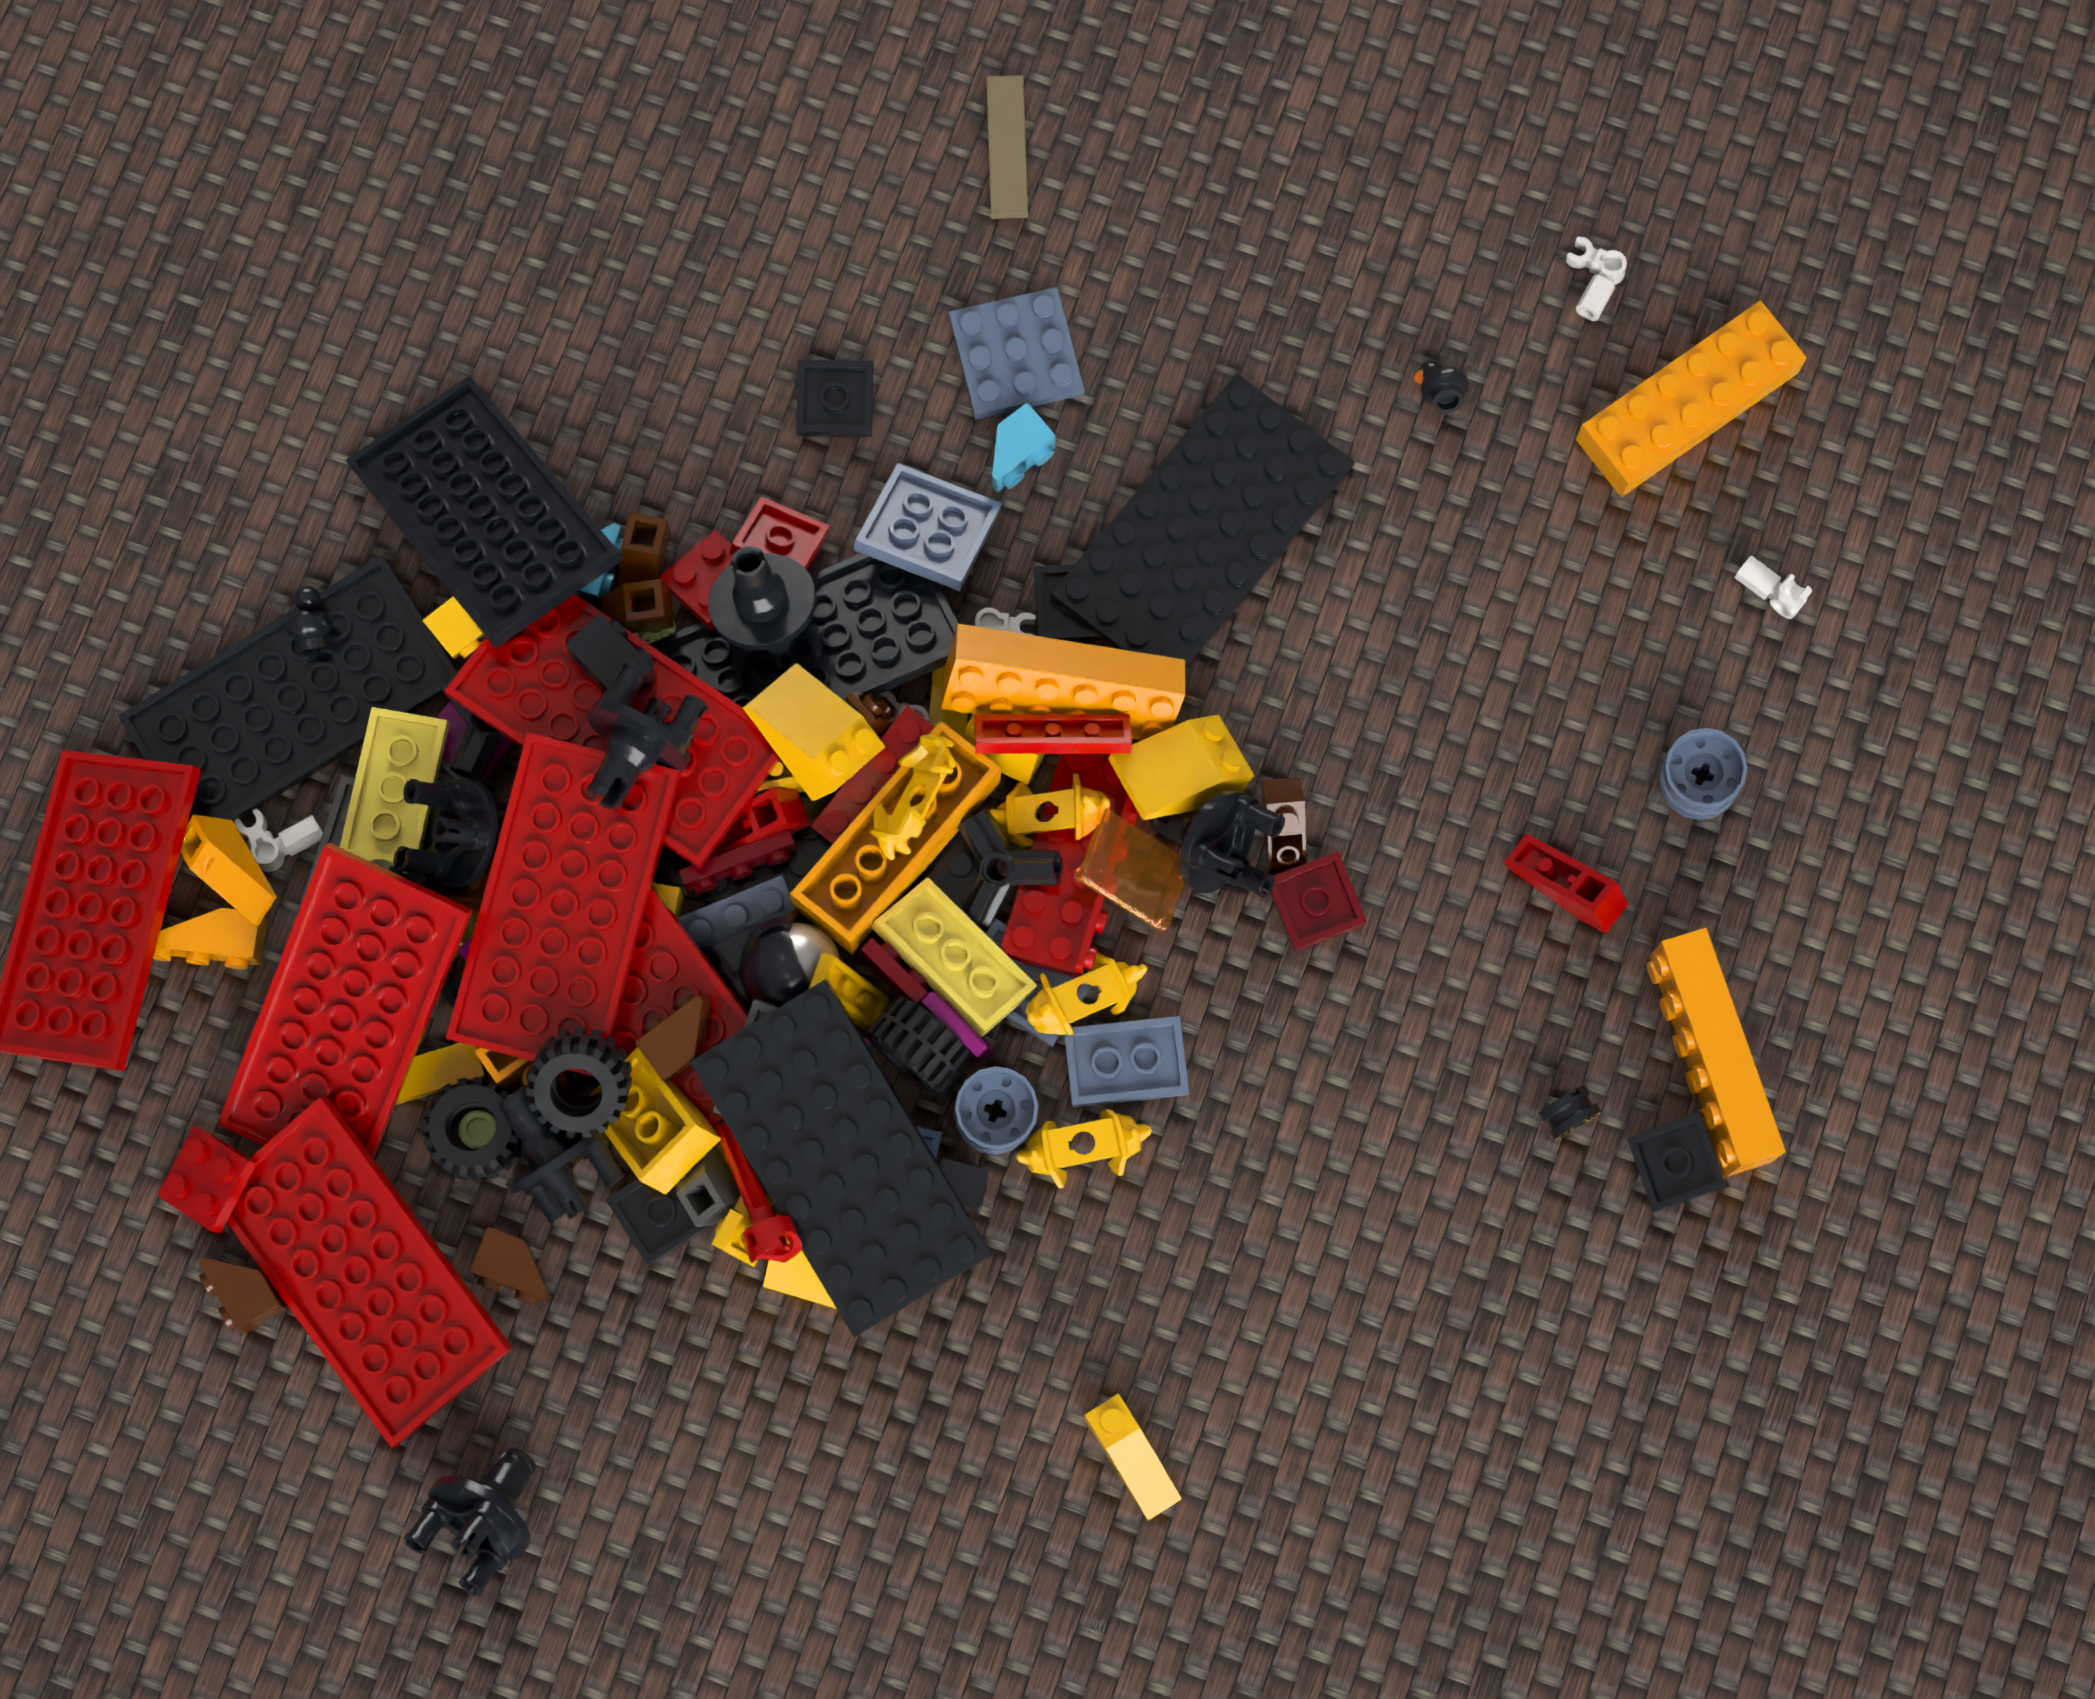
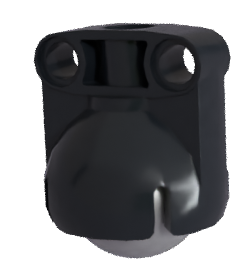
M793 910L781 911L717 942L699 947L708 960L712 952L719 958L718 974L748 1014L754 999L780 1007L807 991L821 953L833 954L840 959L838 950L831 938L819 928L807 924V919L801 913Z

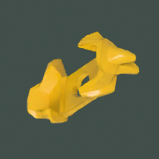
M932 734L922 735L920 737L921 742L916 748L898 761V764L901 766L912 767L913 775L893 813L887 815L882 804L875 805L874 829L870 833L878 839L880 849L890 860L895 859L894 849L899 853L907 855L911 853L906 839L909 837H919L926 824L924 817L946 775L952 774L953 768L956 766L954 757L947 748L953 747L954 743L947 737L934 736ZM925 786L926 794L924 799L918 805L910 806L912 796Z
M1073 774L1072 789L1033 795L1031 790L1022 781L1018 782L1014 789L1006 796V801L997 806V809H990L989 811L1006 840L1019 844L1021 847H1030L1034 840L1024 835L1074 828L1075 840H1080L1107 822L1111 803L1102 792L1082 787L1079 775ZM1044 802H1052L1058 807L1059 814H1055L1048 822H1040L1036 816L1037 808Z
M1097 952L1092 970L1088 969L1089 973L1054 988L1046 975L1042 973L1040 974L1042 989L1031 999L1026 1008L1027 1021L1039 1033L1072 1035L1074 1033L1073 1027L1070 1025L1072 1022L1115 1003L1117 1004L1110 1011L1112 1014L1118 1015L1125 1011L1129 1001L1136 994V982L1144 976L1147 966L1145 964L1128 966L1125 962H1115L1114 959ZM1081 984H1090L1093 987H1098L1100 993L1094 1004H1084L1079 1000L1077 989Z
M1110 1109L1101 1111V1120L1057 1128L1053 1121H1047L1042 1128L1026 1139L1025 1148L1016 1153V1159L1020 1163L1027 1164L1028 1169L1032 1173L1052 1176L1059 1188H1063L1067 1181V1171L1060 1168L1107 1158H1113L1108 1162L1110 1169L1118 1176H1122L1126 1159L1141 1150L1142 1141L1151 1135L1152 1129L1150 1126L1137 1124L1131 1116L1118 1114ZM1079 1132H1088L1095 1140L1094 1149L1086 1155H1081L1069 1148L1068 1142L1072 1141L1073 1137Z

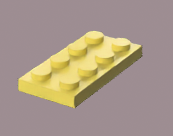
M376 707L371 708L340 848L368 861L386 859L391 862L394 860L395 851L400 846L422 850L431 806L406 803L403 791L406 782L410 781L411 778L418 781L437 783L450 725L448 720Z
M928 877L875 920L871 927L911 968L925 979L928 985L981 1038L1029 997L1038 986Z

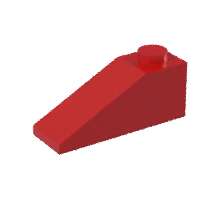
M773 787L752 798L708 859L789 829L792 835L811 825L798 790Z
M1527 833L1504 862L1507 868L1574 917L1605 934L1628 906V902L1616 881Z

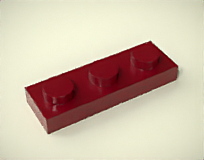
M789 829L707 859L700 869L692 865L679 870L687 893L695 890L696 894H701L716 888L718 881L728 877H732L733 880L745 878L754 873L753 868L768 863L769 866L784 863L791 858V853L796 852V848Z

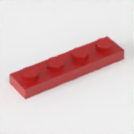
M907 705L880 739L885 748L846 781L811 827L834 844L901 767L898 761L916 748L921 742L920 737L922 735H929L935 727Z
M974 714L975 754H1131L1132 750L1130 714Z

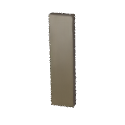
M1023 75L987 76L991 219L1028 218Z

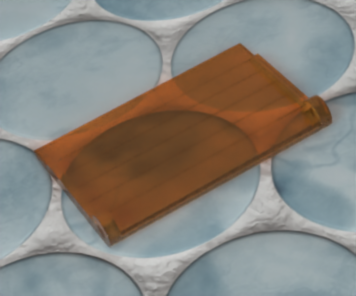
M1108 808L1105 809L1101 821L1096 826L1082 866L1077 868L1074 873L1076 881L1086 885L1161 934L1165 933L1170 926L1185 885L1180 872L1181 855Z

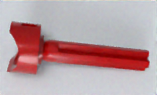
M726 1122L717 1124L715 1130L721 1138L719 1142L752 1224L741 1237L750 1262L754 1263L757 1259H767L785 1263L791 1260L802 1250V1242L792 1218L786 1215L774 1216L757 1174Z

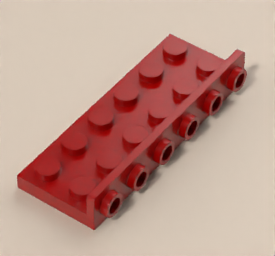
M1060 754L1049 792L1072 789L1073 774H1078L1082 787L1100 791L1109 799L1111 806L1108 820L1080 840H1075L1074 828L1035 834L1031 850H1059L1060 856L1063 859V874L1059 885L1019 886L1000 947L1010 959L1073 978L1082 976L1084 968L1092 970L1098 947L1092 946L1095 932L1103 934L1109 911L1102 910L1106 896L1114 898L1120 876L1113 874L1117 861L1124 863L1130 840L1124 839L1127 826L1135 828L1139 815L1108 760L1111 754ZM1045 802L1040 822H1048L1055 814H1059L1058 807L1052 802Z

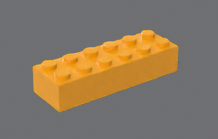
M1760 300L1582 424L1576 441L1622 498L1797 375L1807 357Z
M957 623L942 675L941 709L971 714H1130L1132 739L1144 740L1174 726L1185 697V660Z
M942 721L937 724L930 734L947 737L954 743L953 747L947 748L954 757L956 766L953 768L952 774L946 775L924 817L926 824L919 837H909L906 839L911 853L907 855L899 853L894 849L895 859L890 860L880 849L878 839L870 833L874 829L875 805L882 804L887 815H891L913 775L912 767L901 766L790 893L792 907L850 954H853L873 931L871 927L875 920L898 902L959 831L958 826L973 815L1001 782V767L986 755L975 754V747ZM925 786L912 796L910 806L918 805L924 799L926 794Z
M1707 928L1661 941L1649 956L1650 962H1647L1648 974L1653 984H1659L1663 996L1660 999L1662 1014L1666 1021H1672L1676 1033L1672 1037L1675 1051L1679 1058H1685L1689 1072L1685 1073L1688 1088L1693 1095H1698L1702 1107L1698 1112H1704L1726 1177L1770 1164L1784 1154L1786 1150Z

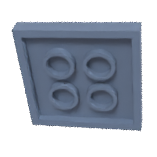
M1057 287L949 312V320L975 420L1016 411L1027 402L1033 407L1084 395V386Z
M897 463L855 540L854 550L960 591L1000 514L1002 503Z

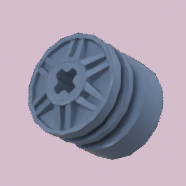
M1710 728L1690 730L1675 741L1662 764L1659 784L1663 798L1671 809L1683 817L1696 820L1715 818L1729 809L1745 784L1748 769L1745 753L1737 741L1723 731ZM1699 771L1706 773V781L1702 785L1695 783L1696 775Z
M995 1066L979 1070L966 1079L957 1094L953 1117L956 1130L967 1145L978 1152L997 1155L1014 1150L1026 1140L1036 1124L1039 1106L1035 1090L1024 1076L1012 1069ZM994 1103H998L1001 1105L1000 1112L1005 1114V1118L998 1117L995 1123L988 1120L989 1113L984 1111V1108H991Z

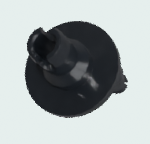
M747 546L735 552L731 559V565L715 580L709 593L708 610L714 628L723 639L739 648L766 650L771 655L774 667L779 670H786L783 660L787 659L789 667L795 664L796 654L792 648L793 639L803 632L810 623L816 609L817 596L810 574L797 561L787 556L764 553L757 547Z
M631 662L623 664V668L611 689L604 691L599 701L591 706L587 714V719L592 728L605 740V756L595 771L592 782L588 784L586 794L591 798L595 794L603 796L599 805L610 810H618L623 805V800L632 790L640 774L653 769L655 764L676 769L679 772L686 768L690 761L688 748L694 739L692 733L702 715L708 709L704 701L688 694L684 697V701L672 722L664 724L673 711L666 702L663 703L659 712L655 715L661 701L658 698H650L643 714L632 707L631 700L642 681L647 677V673L641 667Z
M411 778L404 786L403 797L406 803L432 806L425 835L426 850L400 846L394 854V867L397 868V871L423 873L426 878L437 879L440 883L449 887L464 888L472 885L483 875L492 857L494 858L504 821L498 819L496 803L490 790L482 782L468 778H460L452 782L441 780L437 783L418 781Z
M1227 789L1213 796L1200 811L1195 810L1174 814L1170 822L1159 817L1150 819L1151 827L1158 834H1163L1168 839L1182 845L1180 872L1184 883L1189 888L1199 893L1207 894L1228 884L1232 887L1241 886L1261 898L1268 896L1267 892L1263 891L1262 888L1271 893L1275 883L1274 876L1249 865L1248 860L1245 858L1251 847L1255 829L1275 838L1284 828L1285 817L1259 805L1257 799L1238 790Z
M527 1085L511 1093L498 1104L501 1112H504L508 1123L521 1141V1157L527 1164L507 1181L506 1186L511 1193L523 1190L527 1196L531 1195L547 1218L548 1223L556 1221L566 1213L568 1218L572 1219L577 1216L578 1212L582 1213L591 1206L571 1177L574 1174L572 1168L579 1161L588 1159L604 1182L605 1187H609L627 1175V1172L622 1168L609 1148L610 1141L605 1132L599 1133L595 1128L592 1137L583 1138L582 1132H576L575 1138L566 1137V1130L559 1129L558 1134L551 1131L550 1127L552 1124L548 1121L542 1124L537 1119L539 1110L532 1111L529 1106L531 1096L526 1095Z
M510 1447L500 1456V1460L489 1469L481 1481L474 1482L459 1476L440 1477L429 1490L428 1499L421 1507V1516L411 1530L403 1537L404 1543L414 1552L424 1554L441 1528H447L456 1536L451 1541V1546L455 1551H458L461 1545L466 1543L467 1545L460 1555L472 1558L475 1553L478 1557L466 1574L459 1580V1584L470 1595L481 1596L496 1571L503 1570L509 1560L520 1558L530 1545V1532L521 1516L515 1511V1502L528 1484L531 1475L535 1473L536 1463L524 1451Z

